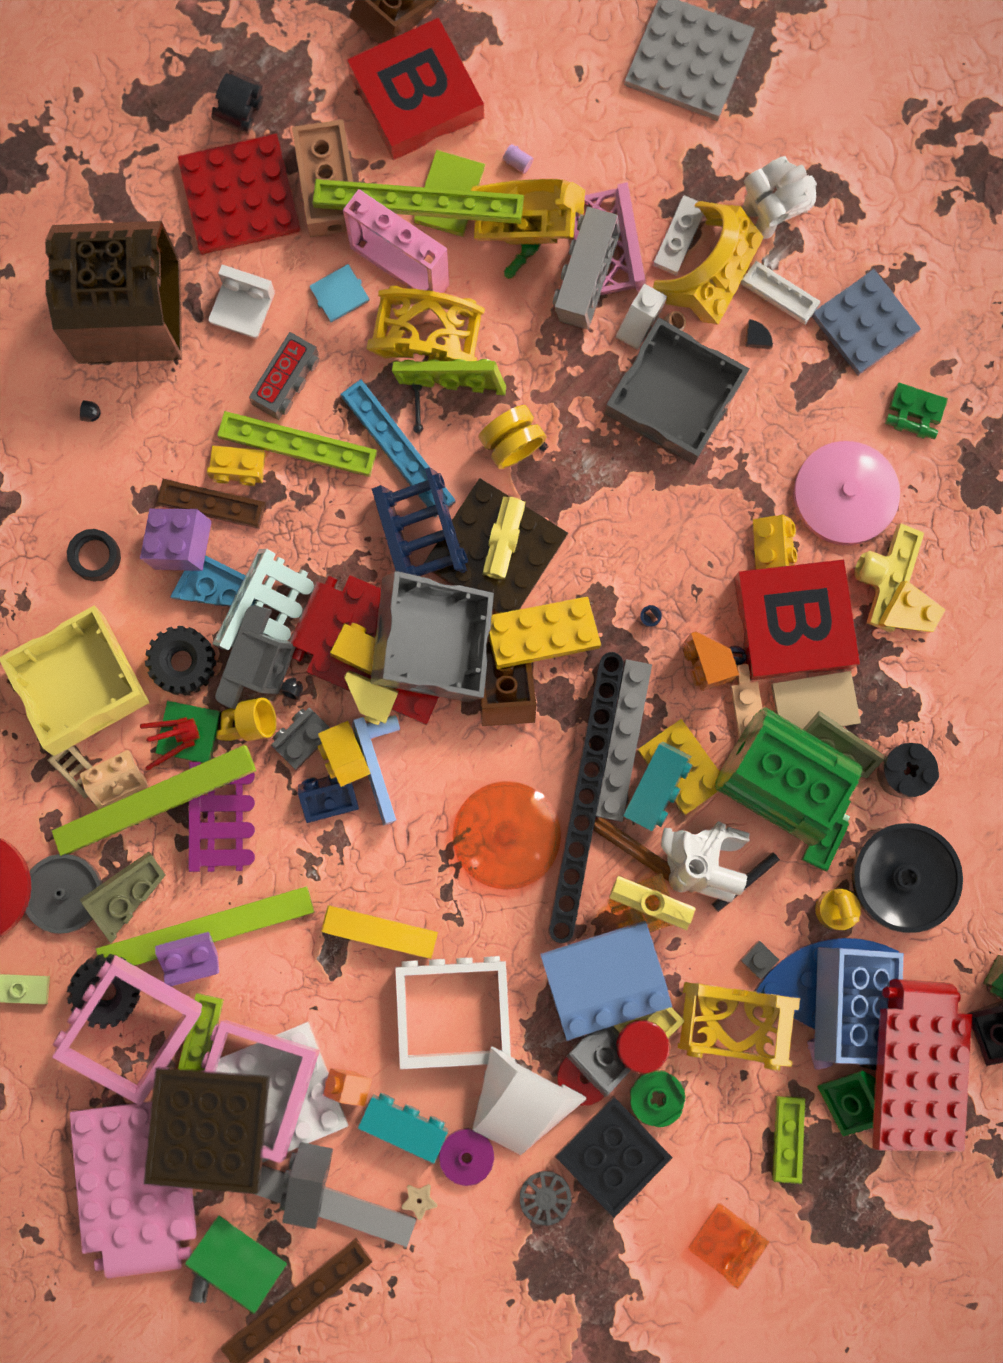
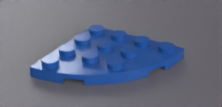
M837 938L815 942L787 955L786 958L780 961L763 977L754 991L800 999L799 1010H794L793 1018L815 1030L818 947L899 953V951L889 946L863 939Z

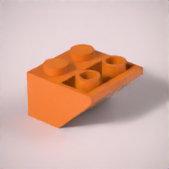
M696 631L690 633L684 641L685 645L682 646L684 656L687 661L691 660L694 669L691 671L693 683L695 686H699L701 691L730 683L739 675L730 648Z

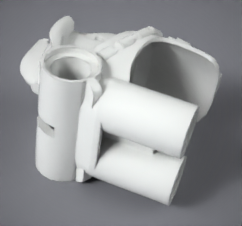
M785 156L779 157L761 169L752 172L744 180L747 194L742 209L749 217L758 216L755 226L763 235V239L770 238L779 223L802 213H807L816 202L815 186L817 183L813 176L807 175L806 169L802 164L796 166L790 163Z
M720 821L710 830H703L696 835L684 830L672 832L671 828H664L661 847L667 854V861L671 870L669 876L670 886L677 892H697L731 903L735 894L740 896L743 893L747 876L746 874L720 867L719 853L720 850L737 851L750 841L749 833L732 827H727L726 829V825Z

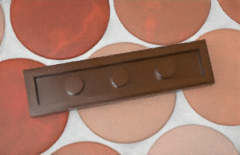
M167 479L162 480L156 502L158 506L170 509H197L206 517L260 529L266 507L264 501Z

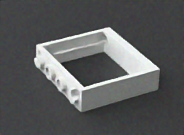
M500 956L484 957V962L474 963L473 957L456 958V964H445V959L429 960V965L418 966V960L401 961L402 966L396 967L400 1069L488 1064L490 1052L489 1050L408 1055L405 976L498 971L502 1050L500 1051L511 1056L506 961H500Z

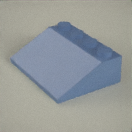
M646 921L540 954L561 1026L567 1040L672 1007L664 975Z
M818 947L814 1060L832 1063L877 1064L880 1009H888V998L883 997L882 990L884 987H889L891 979H903L904 953Z

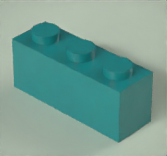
M661 742L623 816L650 831H653L657 825L662 827L669 814L665 811L668 803H674L681 790L677 787L680 779H686L693 765L689 763L692 756L665 742Z
M381 1092L379 1096L373 1094L358 1129L434 1164L449 1128L444 1127L445 1122L434 1116H430L429 1119L420 1116V1110L408 1104H405L404 1108L394 1104L395 1099Z

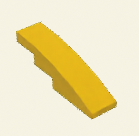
M327 905L321 928L323 933L432 959L438 932L331 905Z

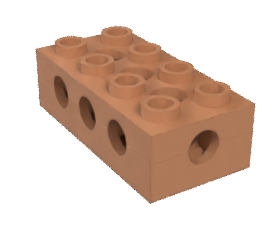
M343 119L292 127L310 237L347 232L343 210L314 208L312 204L316 179L353 182Z

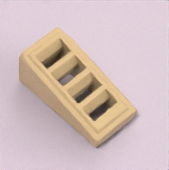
M72 746L48 758L52 766L86 799L88 795L81 787V777L77 781L73 778L84 767L87 770L93 767L83 755ZM70 751L72 756L61 765L58 761ZM77 759L80 764L69 773L66 768Z

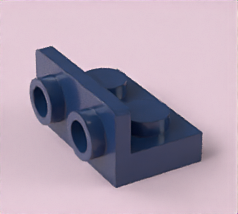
M330 775L320 779L315 777L308 778L302 781L301 784H298V796L306 823L359 810L352 782L341 787L336 777L331 779Z

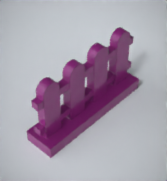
M189 762V769L200 765V762ZM254 772L226 784L236 785V795H215V790L208 792V795H201L189 801V872H200V866H207V872H214V866H236V871H243V866L251 865L254 862V852L249 849H243V839L250 838L255 833V827L252 823L243 822V812L252 810L255 805V800L252 796L243 795V785L251 784L254 781ZM200 812H208V822H200ZM215 812H236V822H215ZM200 839H208V850H200ZM214 839H236V849L214 850Z

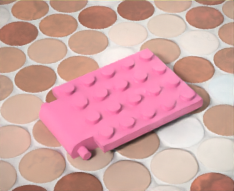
M152 1101L143 1102L141 1106L131 1103L70 1112L82 1253L102 1251L103 1258L95 1259L94 1267L95 1271L104 1270L106 1278L181 1269L182 1260L189 1259L192 1250L191 1247L181 1248L180 1240L195 1239L197 1235L192 1189L144 1185Z

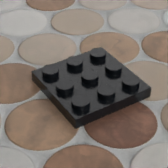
M614 1096L555 1154V1157L613 1218L673 1158Z

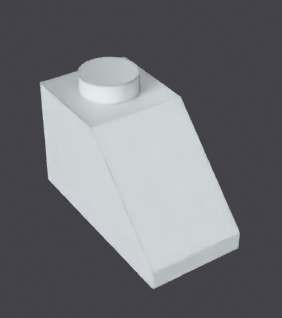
M644 283L631 304L616 334V338L638 350L664 308L667 296Z

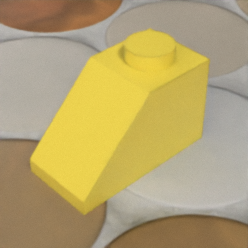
M348 671L345 679L359 712L365 715L364 719L376 725H379L380 721L386 723L399 690L370 684L371 679Z

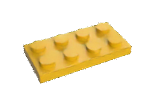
M588 597L494 614L491 617L488 637L497 669L596 650L601 647Z

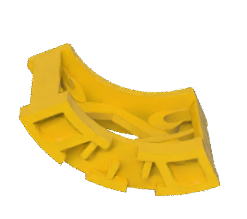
M389 286V289L378 291V297H380L373 338L368 339L367 350L385 359H414V355L419 354L429 356L428 360L453 361L455 359H462L465 361H477L474 353L481 315L484 314L485 308L477 305L475 300L471 298L461 299L444 293L402 288L399 286ZM392 304L403 305L398 310L393 308L394 315L398 317L397 320L390 319ZM430 309L437 315L446 329L436 330L429 335L426 341H422L419 339L416 328L408 323V321L417 314ZM457 314L469 317L467 331L456 330V328L464 325V320L456 318ZM388 326H391L392 328L387 335ZM401 329L409 331L412 336L409 339L402 338L406 332ZM443 337L445 345L437 344L436 339ZM459 338L465 339L463 351H461Z
M684 982L683 993H686L683 1011L684 1023L682 1024L680 1043H678L677 1048L686 1050V1056L703 1058V1053L761 1062L764 1063L765 1069L780 1071L781 1066L791 1067L792 1061L789 1060L793 1015L794 1010H799L800 999ZM698 996L703 1016L695 1017ZM724 1001L728 1006L727 1011L715 1015L713 1010L719 1011L718 1003ZM739 1001L744 1002L745 1013L749 1020L760 1028L750 1037L737 1043L723 1030L718 1020L731 1016L736 1011ZM756 1007L763 1009V1014L759 1017L766 1018L764 1022L754 1016V1009ZM778 1015H779V1018H778V1027H777V1028H776V1027H773V1025H774V1023L776 1022L777 1017H778ZM706 1021L709 1027H703L697 1032V1034L703 1032L707 1035L706 1042H692L694 1022ZM769 1031L777 1034L774 1055L765 1051V1044L770 1043L774 1046L772 1038L766 1036ZM719 1040L728 1049L712 1046ZM756 1044L758 1054L744 1052Z

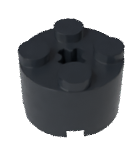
M230 69L229 73H225L216 92L215 99H218V108H212V119L238 131L249 133L254 118H251L254 109L259 111L263 102V96L260 95L263 85L259 81Z
M904 743L887 750L883 754L884 761L877 768V779L883 790L890 795L902 799H909L927 793L939 779L936 758L929 749L920 743ZM907 767H909L911 770L909 775L904 774V770H906Z

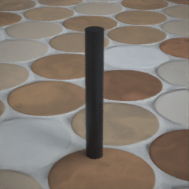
M774 852L746 874L747 880L744 890L780 861ZM717 899L711 905L719 912L730 902Z

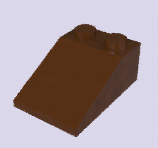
M355 0L349 18L381 44L412 30L439 0Z
M487 642L484 698L479 699L482 727L535 723L537 704L531 662L497 669L491 644Z

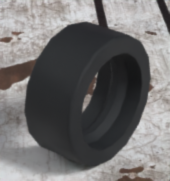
M86 529L76 534L69 542L67 561L72 570L83 579L93 582L103 581L111 577L119 568L121 553L116 541L106 532L98 529ZM92 540L102 541L109 549L108 562L98 570H88L79 561L80 549L85 543Z

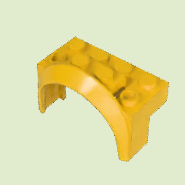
M698 201L694 207L699 208L707 218L705 224L722 227L721 236L716 247L708 258L695 270L681 278L655 280L653 289L667 296L666 305L691 308L703 323L719 325L761 244L763 235L741 206Z

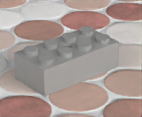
M587 206L585 215L581 214L577 224L579 234L577 240L573 239L570 244L569 255H571L569 264L563 266L561 273L563 283L560 290L556 289L552 304L555 305V312H557L560 322L589 330L621 232L617 214Z

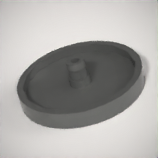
M56 854L39 861L29 871L31 876V895L25 912L36 926L51 933L62 934L80 930L93 920L79 900L102 884L101 877L92 864L75 855L64 854L60 856V854Z

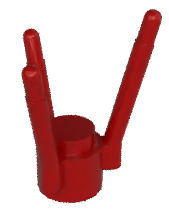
M187 717L178 720L140 724L141 729L175 726L171 731L147 737V742L175 736L177 742L183 741L182 744L145 767L147 771L160 765L182 750L195 745L194 740L200 739L194 718L187 720Z

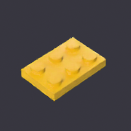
M680 719L637 751L647 765H649L661 742H665L692 756L689 761L693 765L686 779H680L677 787L681 790L675 800V804L683 815H686L718 792L715 789V781L720 771L684 721Z

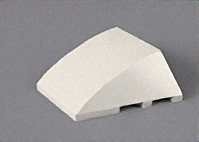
M491 1046L473 1130L522 1155L583 1103L586 1097L563 1084L560 1087L517 1064L515 1058Z

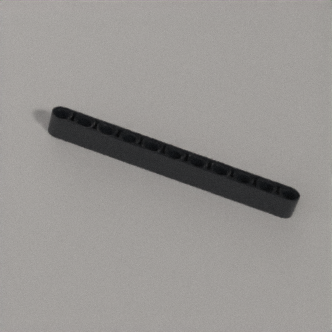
M608 652L601 657L596 673L548 928L550 937L558 943L568 942L573 937L624 667L622 657L615 652ZM606 660H614L618 665V669L615 672H609L604 668V662ZM603 685L609 686L613 691V696L603 698L599 694V688ZM598 711L605 712L608 716V722L606 724H598L594 720V714ZM593 737L600 738L603 742L602 750H592L589 746V740ZM592 763L597 766L598 775L596 777H588L585 774L584 766L586 764ZM580 791H591L593 794L592 803H582L579 799ZM578 816H584L588 820V828L584 831L577 830L574 826V820ZM577 842L583 846L584 852L581 857L575 858L570 855L569 846L571 843ZM568 869H574L579 875L578 881L573 885L567 884L564 880V873ZM563 896L571 897L574 902L573 908L568 912L562 911L559 907V900ZM565 923L568 926L569 932L565 938L559 939L554 935L556 924Z

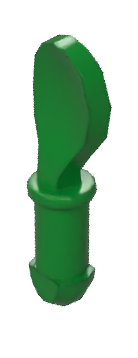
M522 244L521 254H516L515 259L505 268L504 277L508 279L513 278L522 265L526 264V259L538 251L540 244Z

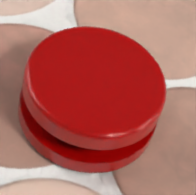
M636 1020L627 1024L620 1031L616 1042V1049L621 1062L627 1068L637 1073H651L658 1070L666 1062L670 1045L666 1033L660 1026L647 1020Z

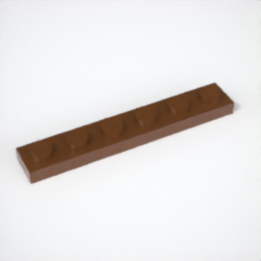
M355 1238L222 1344L220 1349L230 1363H248L369 1266L373 1259L359 1240Z

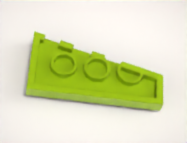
M406 359L402 362H393L392 372L399 384H417L424 387H433L434 383H439L441 386L451 390H457L458 386L473 388L472 392L483 393L484 389L496 390V395L505 396L506 385L495 361L489 359H480L479 361H465L462 359H455L453 361H439L436 359L414 361Z

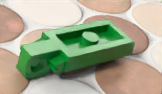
M848 800L832 830H829L828 834L818 844L813 846L807 845L801 858L802 861L825 872L828 871L850 824L848 822L850 816L845 814L851 802L850 800Z

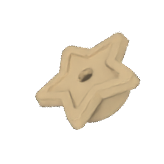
M427 1184L422 1188L408 1185V1199L401 1207L404 1210L414 1211L417 1219L422 1220L426 1210L434 1209L438 1206L430 1197L431 1185ZM417 1199H422V1203H417Z

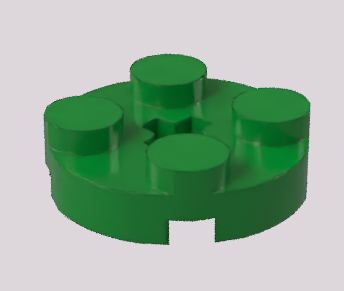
M656 1070L651 1073H643L635 1080L630 1089V1105L634 1114L641 1122L650 1126L666 1127L680 1118L686 1095L682 1084L676 1077L664 1070ZM655 1091L659 1094L663 1092L665 1095L662 1098L663 1104L660 1106L657 1103L651 1104L650 1099L653 1098L652 1093Z

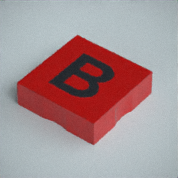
M439 17L347 59L349 76L364 105L372 113L378 132L393 161L426 146L437 137L454 133L484 119V102Z
M844 559L739 571L736 574L734 583L738 611L744 628L743 647L746 652L745 661L749 666L750 681L786 677L799 672L822 673L847 670L860 665Z

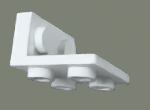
M222 264L218 273L222 286L210 314L209 322L257 339L275 294L272 282Z

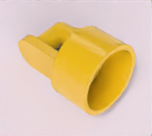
M257 698L238 703L236 709L229 708L221 713V730L216 732V738L223 741L237 739L253 741L273 736L276 730V714L272 704L266 698Z
M831 889L820 895L816 902L815 912L819 922L826 928L846 930L853 927L859 921L861 906L857 897L850 891Z

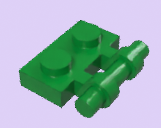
M898 382L889 409L898 412V415L888 414L885 424L894 426V430L902 432V430L915 433L916 437L922 439L927 437L935 440L938 430L929 427V423L936 425L941 423L948 398ZM907 415L920 419V423L907 420Z

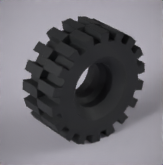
M171 626L166 628L167 632L162 633L160 631L157 633L158 638L155 641L153 639L150 641L151 648L150 650L146 649L145 653L148 657V661H145V667L148 668L149 671L147 673L154 680V683L174 695L183 694L184 696L190 695V692L193 691L195 693L201 690L200 687L203 685L207 686L209 684V681H207L209 677L214 676L213 667L217 663L214 659L216 654L211 647V643L200 632L190 627L177 626L174 629ZM179 651L188 652L192 659L190 667L185 671H177L171 664L173 655Z
M100 954L95 959L91 957L84 964H81L70 980L71 983L67 988V993H70L67 997L68 1004H73V1007L70 1009L71 1012L76 1007L78 1009L82 1008L85 1003L82 997L91 984L95 986L100 980L97 976L99 970L105 962L111 963L115 956L114 954H109L108 957ZM115 976L111 981L116 989L115 996L110 1000L100 999L87 1018L90 1021L88 1026L94 1028L96 1024H100V1029H106L109 1024H111V1027H115L120 1021L124 1022L136 1007L140 999L139 993L141 990Z

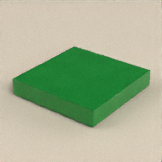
M167 701L163 721L178 720L187 717V720L194 718L200 739L194 740V746L182 750L173 757L200 763L211 760L221 712ZM175 726L161 727L160 733L171 731ZM175 736L158 740L156 754L164 755L182 744L183 741L177 742Z

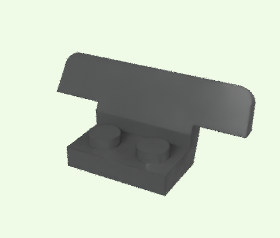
M252 605L246 610L216 692V700L229 708L236 709L244 686L260 693L279 694L295 647L290 641L273 639L263 635L272 611L271 609Z

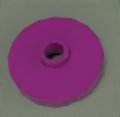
M471 1128L458 1129L449 1134L443 1142L439 1154L440 1166L445 1176L455 1184L463 1186L476 1185L486 1179L492 1170L495 1159L493 1146L489 1139ZM464 1153L472 1155L470 1162L462 1160L461 1157Z

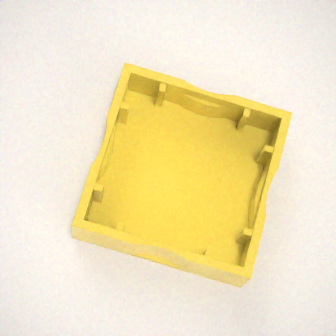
M95 605L61 623L50 633L32 639L0 657V662L13 689L24 703L27 717L42 748L53 756L150 703L108 621Z

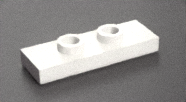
M683 195L653 266L677 275L703 217L700 209L694 207L698 201Z
M758 261L754 262L741 280V285L804 325L821 302Z

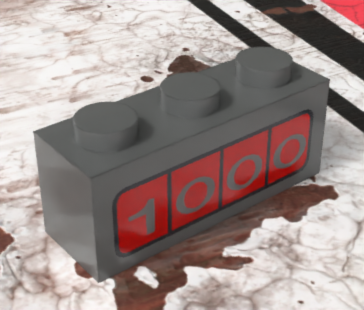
M289 332L251 392L249 399L252 405L277 420L283 414L286 415L292 407L293 401L291 400L296 392L300 393L303 390L309 371L313 372L319 363L320 358L317 347Z

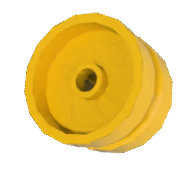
M520 405L506 411L491 421L479 433L478 438L485 449L493 450L491 458L499 469H504L518 463L532 454L546 441L547 436L538 424L531 425L534 416L526 405Z

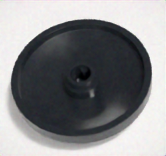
M900 823L876 831L862 844L854 860L852 883L855 896L859 900L861 908L872 920L889 930L917 933L938 926L955 910L963 890V870L956 851L941 834L920 824Z

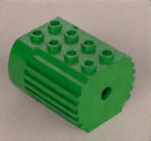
M764 707L753 716L743 731L715 781V789L807 845L813 846L818 844L828 834L829 830H832L859 783L858 780L861 777L862 766L777 713Z

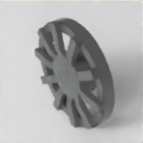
M539 1171L525 1180L520 1190L519 1200L521 1209L529 1220L539 1225L549 1226L558 1223L566 1217L571 1206L572 1196L569 1185L563 1177L555 1172ZM544 1176L553 1177L550 1186H546ZM540 1177L541 1187L538 1188L532 1181ZM558 1180L564 1187L554 1191L553 1188ZM528 1185L536 1191L535 1194L525 1193ZM566 1191L567 1200L557 1198L556 1195ZM524 1198L534 1199L535 1202L525 1207ZM556 1203L566 1204L562 1212L555 1206ZM537 1206L538 1210L535 1216H532L528 1210ZM550 1209H553L559 1216L551 1219ZM542 1210H545L547 1220L538 1219Z

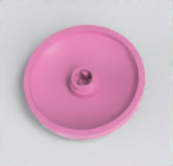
M839 441L819 448L806 459L796 476L793 496L800 519L813 534L833 544L856 545L875 538L891 523L898 509L900 488L893 467L881 453L859 442Z

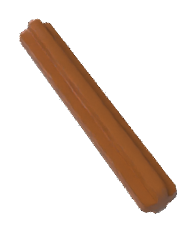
M602 817L595 821L593 828L595 832L669 881L671 870L667 861Z

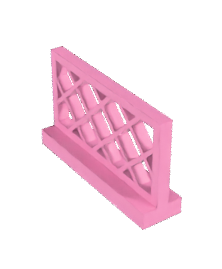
M628 182L617 184L618 188L585 195L584 204L605 211L599 207L602 201L615 197L616 204L610 213L615 214L617 212L622 242L618 240L617 245L624 249V254L619 261L612 258L611 263L615 267L606 276L600 295L636 288L638 291L641 290L644 283L646 284ZM575 217V240H577L579 230H577V220H579V217ZM625 259H626V265H627V267L623 265V262L625 261ZM620 268L628 273L629 282L618 284L612 278Z

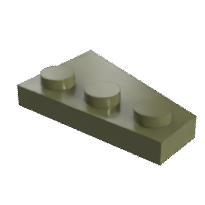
M820 711L803 728L806 732L862 766L861 777L868 778L884 761L882 753Z
M147 852L79 900L112 944L117 937L118 931L125 923L127 924L131 920L133 912L142 901H146L166 875L152 854Z

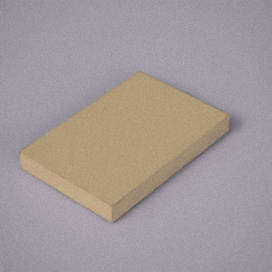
M851 671L771 684L776 713L801 729L809 723L818 711L842 727L861 723Z

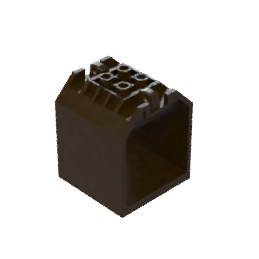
M162 221L52 225L45 239V254L49 258V280H45L46 298L53 330L77 363L182 360L181 264Z

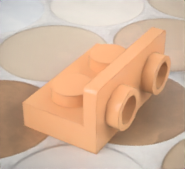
M129 750L80 774L86 794L98 809L148 787L146 778L134 763Z

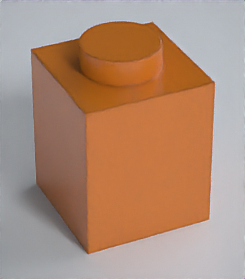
M330 1068L323 1096L339 1103L365 1106L372 1078L353 1071Z

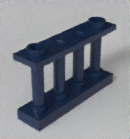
M430 467L426 468L425 472L428 480L395 492L382 485L372 488L395 571L423 576L454 565V569L459 572L467 571L465 563H468L465 550L459 546L443 492L445 482L441 473ZM431 490L435 505L402 517L397 515L394 507L397 505V502ZM439 515L443 530L409 542L404 540L402 534L404 527ZM446 540L450 555L416 567L411 564L409 556L413 551Z

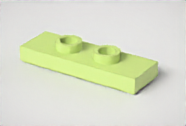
M0 974V1002L48 1004L50 976Z

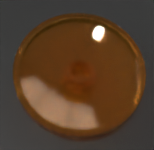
M512 781L491 783L471 794L459 809L453 827L455 853L465 871L476 881L488 887L501 890L522 888L540 879L554 863L561 841L559 820L550 802L534 788Z

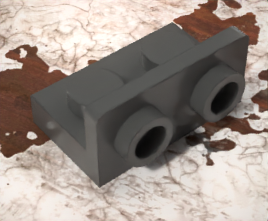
M310 707L306 711L304 709L298 711L292 718L294 723L287 729L284 727L280 729L272 738L274 742L271 746L295 770L318 749V745L322 744L318 733L330 728Z

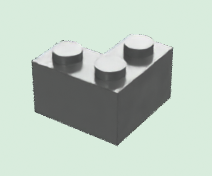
M300 1142L298 1152H292L289 1170H286L283 1187L287 1188V1193L282 1194L279 1210L284 1211L282 1223L316 1229L321 1212L324 1188L330 1171L333 1148Z

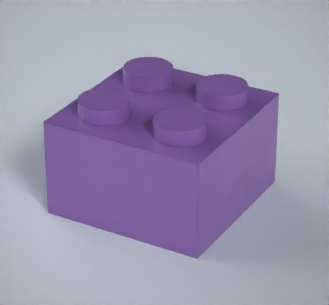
M150 508L140 559L155 570L203 571L212 521L197 509Z

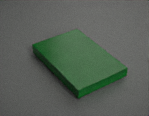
M218 1215L184 1266L254 1315L287 1263Z

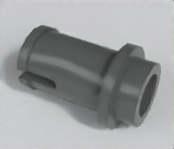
M192 1271L194 1278L189 1300L196 1303H206L209 1283Z

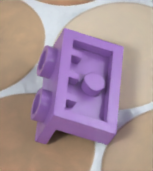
M209 932L155 946L156 956L164 972V983L169 986L212 976L220 972L218 952Z

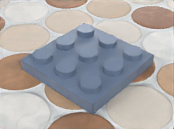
M875 269L816 309L812 315V318L857 375L863 373L921 330L920 326Z

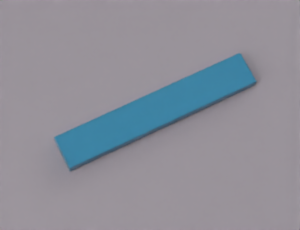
M362 379L340 394L341 398L408 484L412 486L428 480L425 469L430 466ZM445 487L443 492L449 508L456 500ZM431 490L418 494V497L426 507L435 505Z

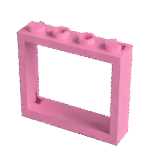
M358 189L343 209L350 248L410 289L444 293L449 286L447 248ZM364 240L366 245L362 249L358 244ZM427 255L433 258L431 264L424 260Z
M115 955L110 964L105 962L99 970L97 976L100 980L96 986L91 984L82 997V1000L85 1001L82 1008L78 1009L76 1007L67 1021V1023L71 1024L67 1031L61 1030L52 1044V1046L56 1047L52 1058L141 1106L154 1087L155 1068L167 1067L201 1015L202 1004ZM115 976L183 1014L137 1085L69 1048Z
M229 1020L221 1021L220 1025L216 1024L211 1035V1041H214L211 1052H207L203 1059L202 1068H205V1071H216L228 1033L303 1057L274 1148L263 1147L264 1158L281 1163L286 1159L320 1050Z

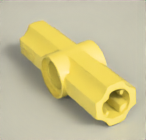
M503 496L496 524L494 523L488 544L490 548L485 560L483 574L494 579L505 580L511 555L515 552L520 533L518 529L525 509V502L518 498Z
M617 876L609 896L614 901L684 930L688 929L695 911V907L620 876ZM649 895H654L659 900V906L654 911L648 910L645 906V900Z

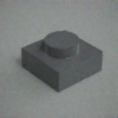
M759 940L740 959L759 979H762L780 960Z

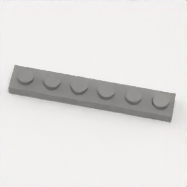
M625 660L596 817L619 822L623 821L652 664Z

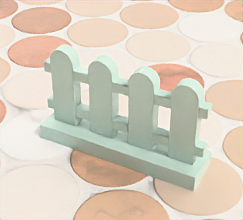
M259 549L212 644L224 650H229L230 647L233 648L246 610L251 606L254 599L256 600L254 605L262 607L265 604L280 612L276 621L269 618L263 634L273 639L289 640L291 631L283 624L287 616L298 618L302 614V606L295 602L298 593L310 594L314 589L313 582L306 578L308 572L300 570L297 573L283 565L284 559L277 557L276 561L273 560L276 553L268 549ZM265 575H267L268 577H267V579H266L264 585L261 584L262 581H263V579H264V577H265ZM275 580L291 588L288 597L271 589Z

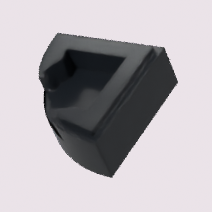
M749 319L747 322L746 347L772 349L773 340L769 330L760 322Z

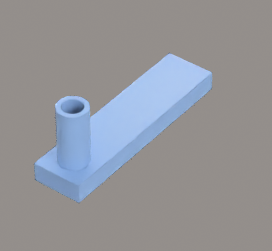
M396 715L388 717L386 723L380 721L379 725L370 722L366 723L364 717L355 719L351 725L371 773L367 776L382 824L384 826L394 823L396 817L371 739L399 731L398 719Z

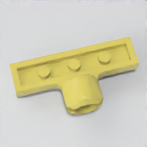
M902 523L896 525L887 556L872 551L865 552L860 556L854 575L858 581L875 588V596L866 622L867 624L888 632L895 631V627H881L878 623L900 582H910L924 532Z

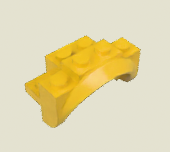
M564 179L505 181L473 186L470 190L524 195L521 224L475 220L474 239L478 241L502 240L510 245L557 244L558 239L574 238L575 217H580L581 214L584 215L585 189L574 182Z

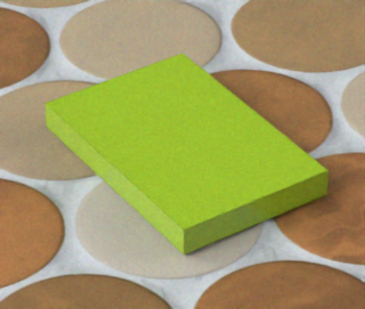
M436 150L425 187L470 191L473 186L480 185L485 164ZM415 216L414 223L460 237L464 236L469 221L465 219Z

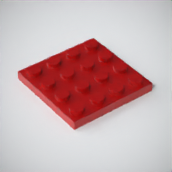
M277 133L177 156L201 255L301 232Z

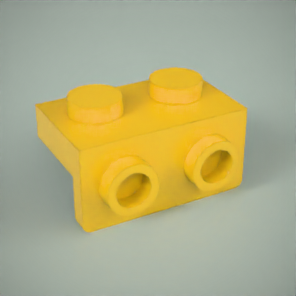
M784 515L753 519L756 569L795 565L797 562V551L793 546V537L796 535L794 522Z

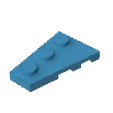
M205 555L203 571H184L170 597L177 600L231 607L246 575ZM255 599L253 600L251 606L255 604Z

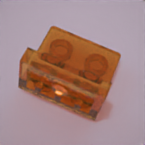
M718 1203L688 1246V1249L723 1275L727 1282L738 1290L770 1241L727 1207Z

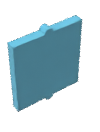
M349 264L309 286L318 300V307H322L331 323L370 301L361 285V279H357Z

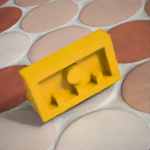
M212 446L210 467H207L206 473L210 479H213V482L228 484L229 481H239L241 485L255 486V483H263L265 450Z

